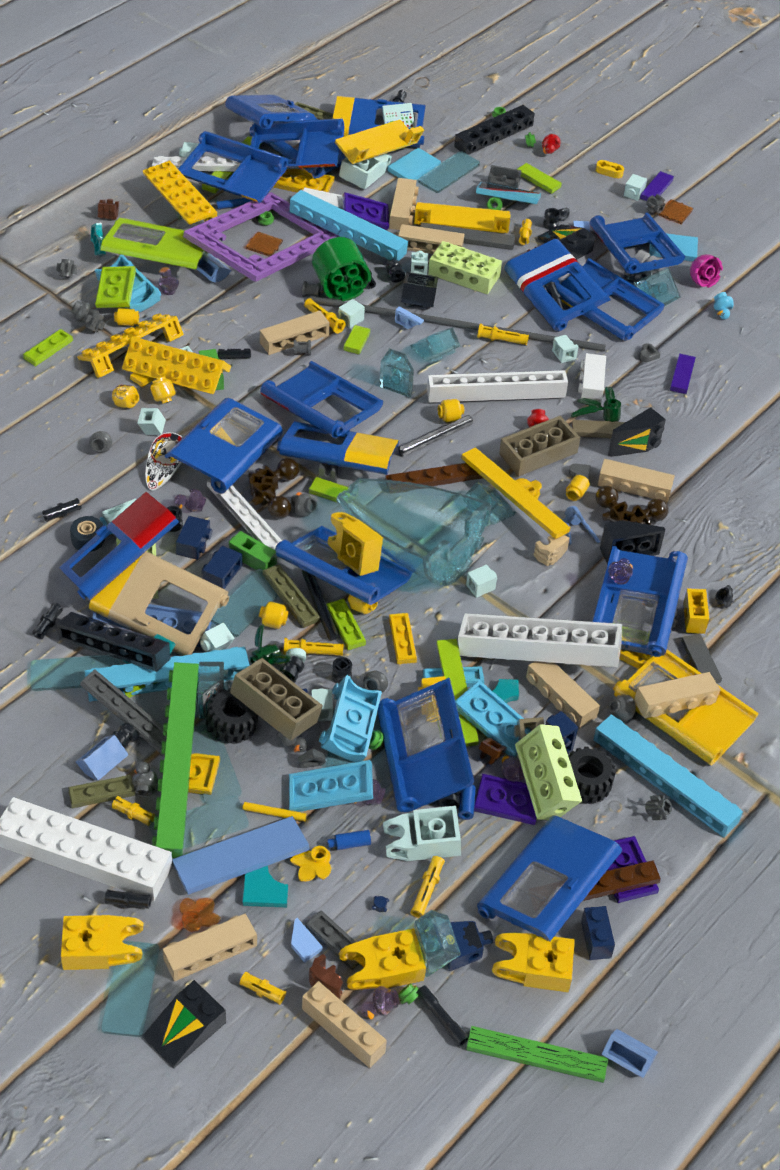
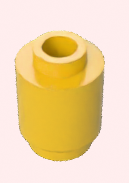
M118 308V312L114 313V321L121 326L138 325L139 311Z
M575 475L566 488L567 498L572 501L581 499L590 486L588 479L582 475Z

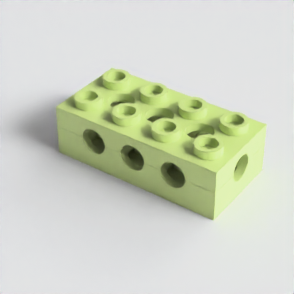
M442 241L429 260L428 274L488 295L500 277L502 261Z
M538 725L518 741L515 747L537 819L548 820L553 815L562 817L581 803L582 799L559 726Z

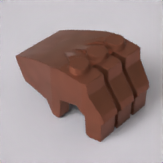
M104 199L99 201V218L105 217L112 220L118 218L119 201H115V203H113V199H107V203Z
M324 954L315 958L312 967L309 968V983L313 987L319 981L340 999L343 993L341 991L343 981L335 973V965L326 969V956Z

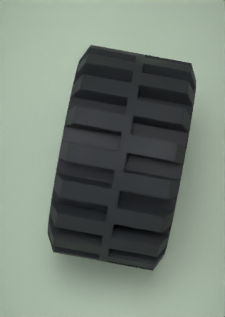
M228 688V690L221 689L220 693H214L213 697L209 700L205 722L206 726H208L207 730L209 733L213 732L212 736L214 738L218 737L219 741L222 742L225 740L228 743H232V741L241 743V740H248L249 736H252L256 730L259 715L230 693L231 688ZM226 714H235L239 717H230Z
M576 748V752L571 751L568 756L584 804H587V802L594 804L597 800L600 802L604 800V797L609 795L616 774L615 764L611 762L612 758L610 756H605L606 752L597 751L598 748ZM588 772L595 775L596 778H587L580 773Z

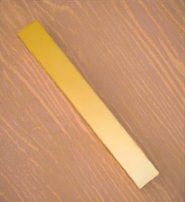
M476 447L461 455V459L553 538L557 539L570 532V526Z

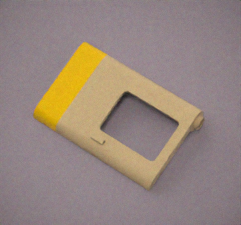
M146 551L90 600L89 609L134 632L153 638L156 634H159L176 644L172 650L173 652L185 656L193 653L217 609L222 606L225 607L230 597L227 590ZM164 581L208 602L207 607L189 635L145 614L148 605Z

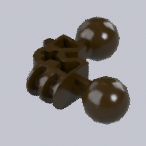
M285 458L278 463L275 471L263 465L262 469L257 468L255 473L250 472L248 477L250 492L253 496L252 505L256 506L261 503L264 506L268 504L270 515L277 519L288 516L291 511V504L284 496H276L275 490L278 489V480L289 481L298 476L299 465L297 461Z
M602 486L595 494L597 504L603 508L610 509V511L603 513L602 519L604 521L616 522L624 520L651 525L649 519L662 521L669 513V507L662 499H652L644 510L639 505L634 506L631 512L627 511L628 505L625 501L617 502L618 493L615 488Z

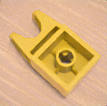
M336 512L331 514V523L336 528L337 535L328 537V545L338 554L337 558L360 576L378 571L383 537L362 521L347 513Z
M113 915L64 916L61 945L63 970L109 969V966L140 961L143 955L142 949L123 943V940L129 936L141 933L144 927L143 922L137 918Z
M414 928L370 937L347 945L339 951L340 960H355L363 967L361 971L347 979V987L352 990L373 988L383 990L424 981L426 966Z
M532 933L499 934L495 938V945L509 952L514 958L494 963L492 972L497 977L522 983L525 987L569 992L572 981L575 939L553 937L549 942L543 937Z

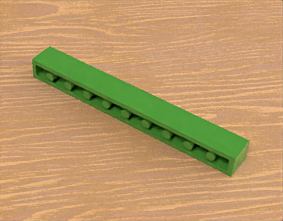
M174 662L173 670H169V682H172V688L168 687L167 700H170V705H166L165 718L169 719L168 723H164L163 736H167L166 741H162V754H165V760H160V772L163 773V779L159 778L158 791H161V798L157 797L156 810H159V817L154 819V830L158 831L157 836H153L152 845L170 851L172 858L183 856L199 664Z

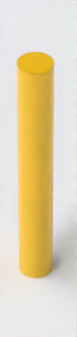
M244 802L243 810L282 818L293 816L295 820L306 821L307 813Z

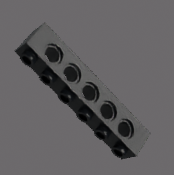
M524 105L516 107L455 134L454 147L467 156L533 126L535 113Z
M70 612L57 622L58 638L61 641L156 672L171 660L169 642L74 612Z

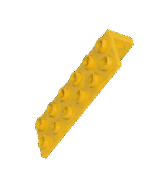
M396 120L336 139L335 144L348 160L355 164L418 143L424 129L422 126L408 129L401 120Z
M171 161L143 170L145 177L188 224L201 220L206 222L217 217V211Z
M417 202L414 224L421 225L423 222L486 232L509 233L511 214L510 211Z
M161 313L153 315L149 321L139 322L135 328L125 329L121 335L111 336L107 342L97 343L93 349L83 350L82 354L77 356L78 360L90 361L96 377L100 378L114 371L108 354L130 344L132 336L142 338L162 328L166 341L171 342L184 334L177 316L161 315Z
M132 336L122 369L154 379L166 377V379L172 381V384L213 395L220 375L223 371L229 373L231 366L223 360Z

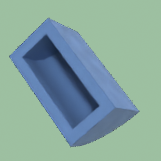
M205 252L199 260L196 269L212 282L222 281L231 272V269L213 255Z
M110 735L104 737L80 757L76 763L85 774L98 781L129 754L117 737Z
M616 1029L611 1034L601 1055L644 1078L658 1052Z

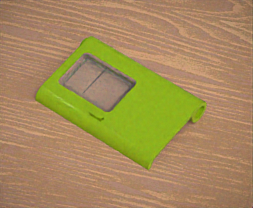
M119 218L115 221L101 244V251L191 269H197L198 262L205 252L202 248L183 237L186 230Z

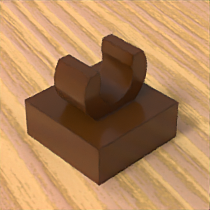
M488 738L482 741L479 749L482 751L480 758L483 759L488 754L491 756L489 764H493L497 761V758L504 755L507 747L492 738Z

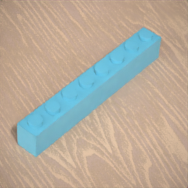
M300 190L290 199L289 212L336 235L349 238L357 245L390 261H399L407 254V240L318 197Z
M233 647L225 650L173 656L157 672L131 663L85 670V677L96 669L123 693L124 688L126 692H132L133 686L145 684V688L131 693L132 695L167 690L168 687L172 688V682H169V670H173L174 662L199 664L198 685L220 682L222 679L223 681L234 680V676L250 665L246 648ZM87 691L89 702L98 701Z
M611 714L596 728L593 739L596 743L723 838L740 822L743 811L736 804L731 803L721 793L713 790L702 779L694 776L687 768L675 762L669 755L656 748L653 743L648 742L638 732L625 725L622 720L617 719Z

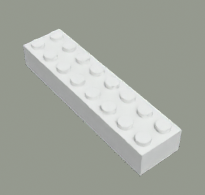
M465 613L458 635L460 656L488 659L497 658L618 667L622 644V624Z
M14 797L0 818L1 848L123 891L131 890L137 894H150L152 901H155L173 866L172 853L170 851Z

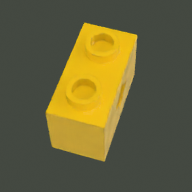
M687 588L683 601L686 633L705 634L709 622L706 589Z

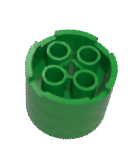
M336 237L322 243L312 256V267L325 294L330 299L352 300L360 296L368 282L371 281V272L358 246L349 238Z

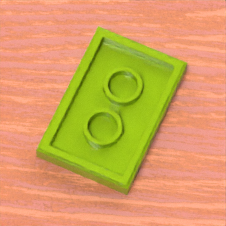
M135 266L102 267L95 302L96 308L130 307L136 274Z

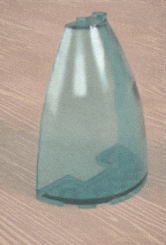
M358 478L354 483L350 484L348 490L339 493L336 499L337 503L341 505L347 514L359 519L383 537L381 549L383 554L412 573L438 586H448L454 583L470 567L473 562L471 558L475 550L479 551L484 541L482 533L485 526L489 525L492 504L433 486Z

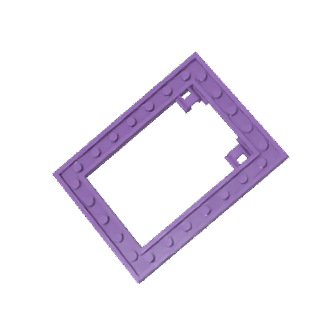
M272 192L268 193L260 203L250 201L184 231L183 235L191 243L199 246L202 250L207 251L215 258H218L255 282L313 254L325 241L341 236L289 212L290 203ZM271 209L313 234V236L265 259L256 254L247 259L218 241L226 239V235L221 232Z

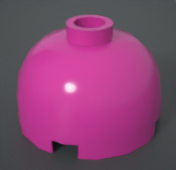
M709 254L698 256L690 266L692 280L702 287H712L721 277L719 274L720 270H723L722 262L719 258Z

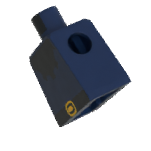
M474 921L439 923L437 935L449 971L480 960L483 956V945L493 943L491 931L479 932Z

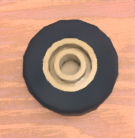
M83 516L74 520L70 526L72 545L77 550L82 548L96 535L95 532L103 526V523L93 516ZM105 539L102 542H100L90 552L96 551L97 549L101 548L105 542Z

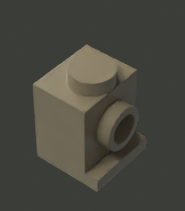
M544 717L519 719L517 725H514V737H518L520 741L527 735L525 733L526 728L532 731L538 725H544Z

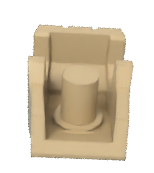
M565 535L557 539L548 536V545L537 541L534 557L538 562L546 566L553 565L567 551L570 538Z

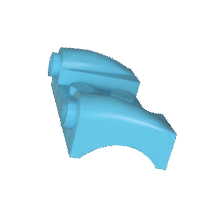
M119 255L117 261L110 267L134 265L124 255ZM137 268L130 307L125 308L135 309V311L140 313L161 300V292ZM102 269L95 270L98 281H100Z
M346 675L332 689V694H334V699L337 700L331 726L327 731L322 732L319 742L321 743V748L352 762H360L367 756L382 692L379 690L363 689L357 686L350 676Z

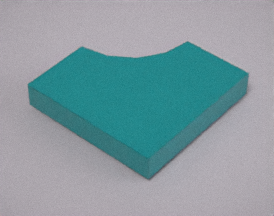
M268 866L245 874L243 906L287 908L288 884L280 883L273 879L269 873Z

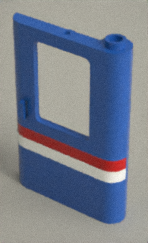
M553 239L511 259L504 267L505 272L555 331L564 330L569 320L610 301L609 296L558 239ZM570 273L591 298L568 310H562L543 285Z

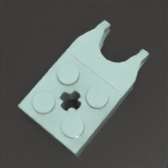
M388 154L379 155L352 164L346 157L342 160L339 176L360 188L366 189L385 173L386 168L391 163L392 156Z
M456 806L413 810V813L401 814L383 822L384 833L401 838L386 846L387 857L414 861L432 859L433 856L441 858L461 856V837ZM390 825H398L394 829L388 828ZM392 849H401L399 852H391Z

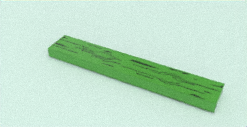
M471 1026L466 1049L467 1051L602 1083L605 1080L608 1058L475 1026Z

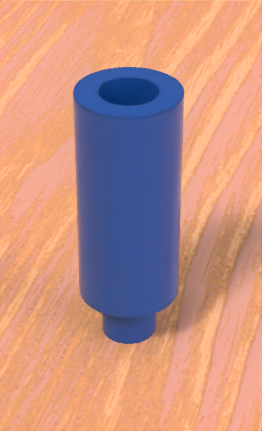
M473 784L461 790L458 816L464 820H470L474 816L476 787Z
M369 830L336 834L333 839H327L328 848L336 847V850L371 845V836Z

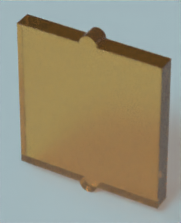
M670 199L665 205L664 210L659 213V216L682 225L693 211V208Z
M257 232L253 238H250L246 249L270 257L279 250L283 240Z

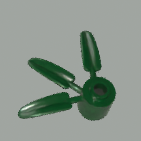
M606 386L604 389L606 398L604 407L596 400L580 398L576 402L588 405V407L576 410L571 414V418L603 410V419L605 421L619 422L621 419V402L615 399L612 387Z
M260 625L255 634V646L258 649L251 653V663L253 664L261 658L271 665L289 662L291 657L281 654L276 644H267L262 647L264 625Z

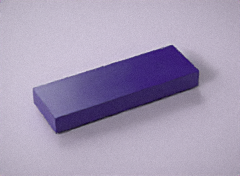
M660 171L641 193L640 199L647 201L652 195L656 196L658 194L661 196L672 183L674 176Z
M679 353L670 391L687 394L696 357Z

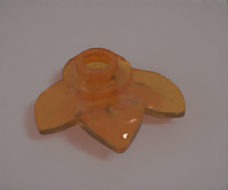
M185 898L181 902L179 911L183 915L182 924L186 930L195 932L202 926L210 927L220 922L221 917L213 913L215 907L213 899L200 898L195 902L190 898Z

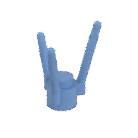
M576 506L568 507L565 510L566 517L563 521L568 526L569 524L578 525L581 522L593 539L600 543V540L586 523L579 509ZM569 532L567 533V537L570 538L568 545H571V533Z

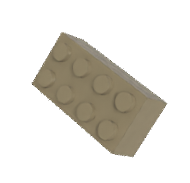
M561 416L502 438L499 455L519 477L578 453L580 437Z
M263 658L234 676L230 690L232 695L290 741L317 723L323 707L322 704Z

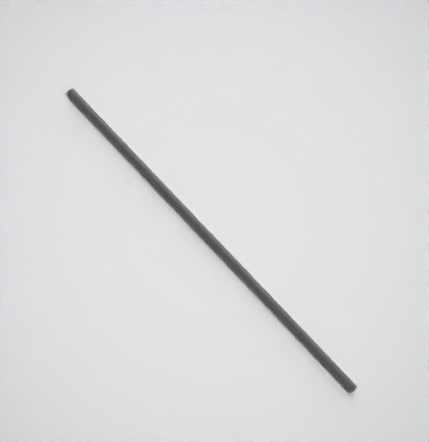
M315 296L310 297L317 304L340 307L347 303L345 301ZM363 305L365 307L364 312L395 317L396 310ZM412 313L422 318L424 322L479 330L480 324ZM497 327L500 330L529 335L528 339L553 343L556 337ZM570 339L578 347L605 351V344Z

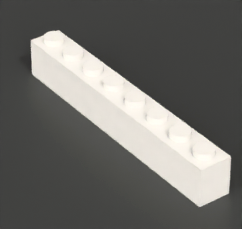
M565 370L428 375L427 395L429 402H441L447 399L484 401L565 398L568 380Z

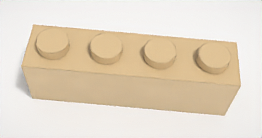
M398 178L390 213L389 229L400 230L401 224L412 225L419 187L416 186L417 180Z
M401 224L398 235L408 241L407 250L423 251L429 254H434L442 241L463 247L464 244L463 233Z
M317 311L260 330V344L268 355L294 347V340L307 342L308 340L313 341L329 336V321L321 311Z
M604 459L597 486H611L617 491L651 499H662L668 502L675 475Z
M534 661L528 665L526 678L529 683L539 689L541 694L548 698L557 710L563 711L579 729L597 718L600 705L556 663Z
M710 672L638 687L634 701L644 718L657 717L662 714L675 713L680 710L716 703L720 688Z
M246 913L241 916H233L222 924L212 925L203 932L193 933L182 941L168 944L163 948V959L175 982L256 947L257 934Z
M319 981L302 996V1010L368 1068H371L385 1054L387 1040Z

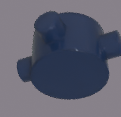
M375 896L372 909L378 912H386L389 899L383 896Z

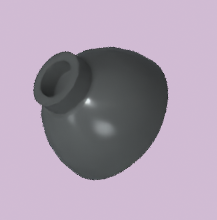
M622 694L613 698L608 708L610 714L624 723L634 716L636 705L631 696Z

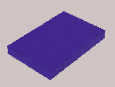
M344 192L342 196L343 210L384 230H388V204Z
M482 773L474 804V812L535 825L537 817L526 783Z
M635 836L615 840L621 847L622 852L607 871L647 862ZM657 884L615 893L614 896L617 903L658 894L659 888Z

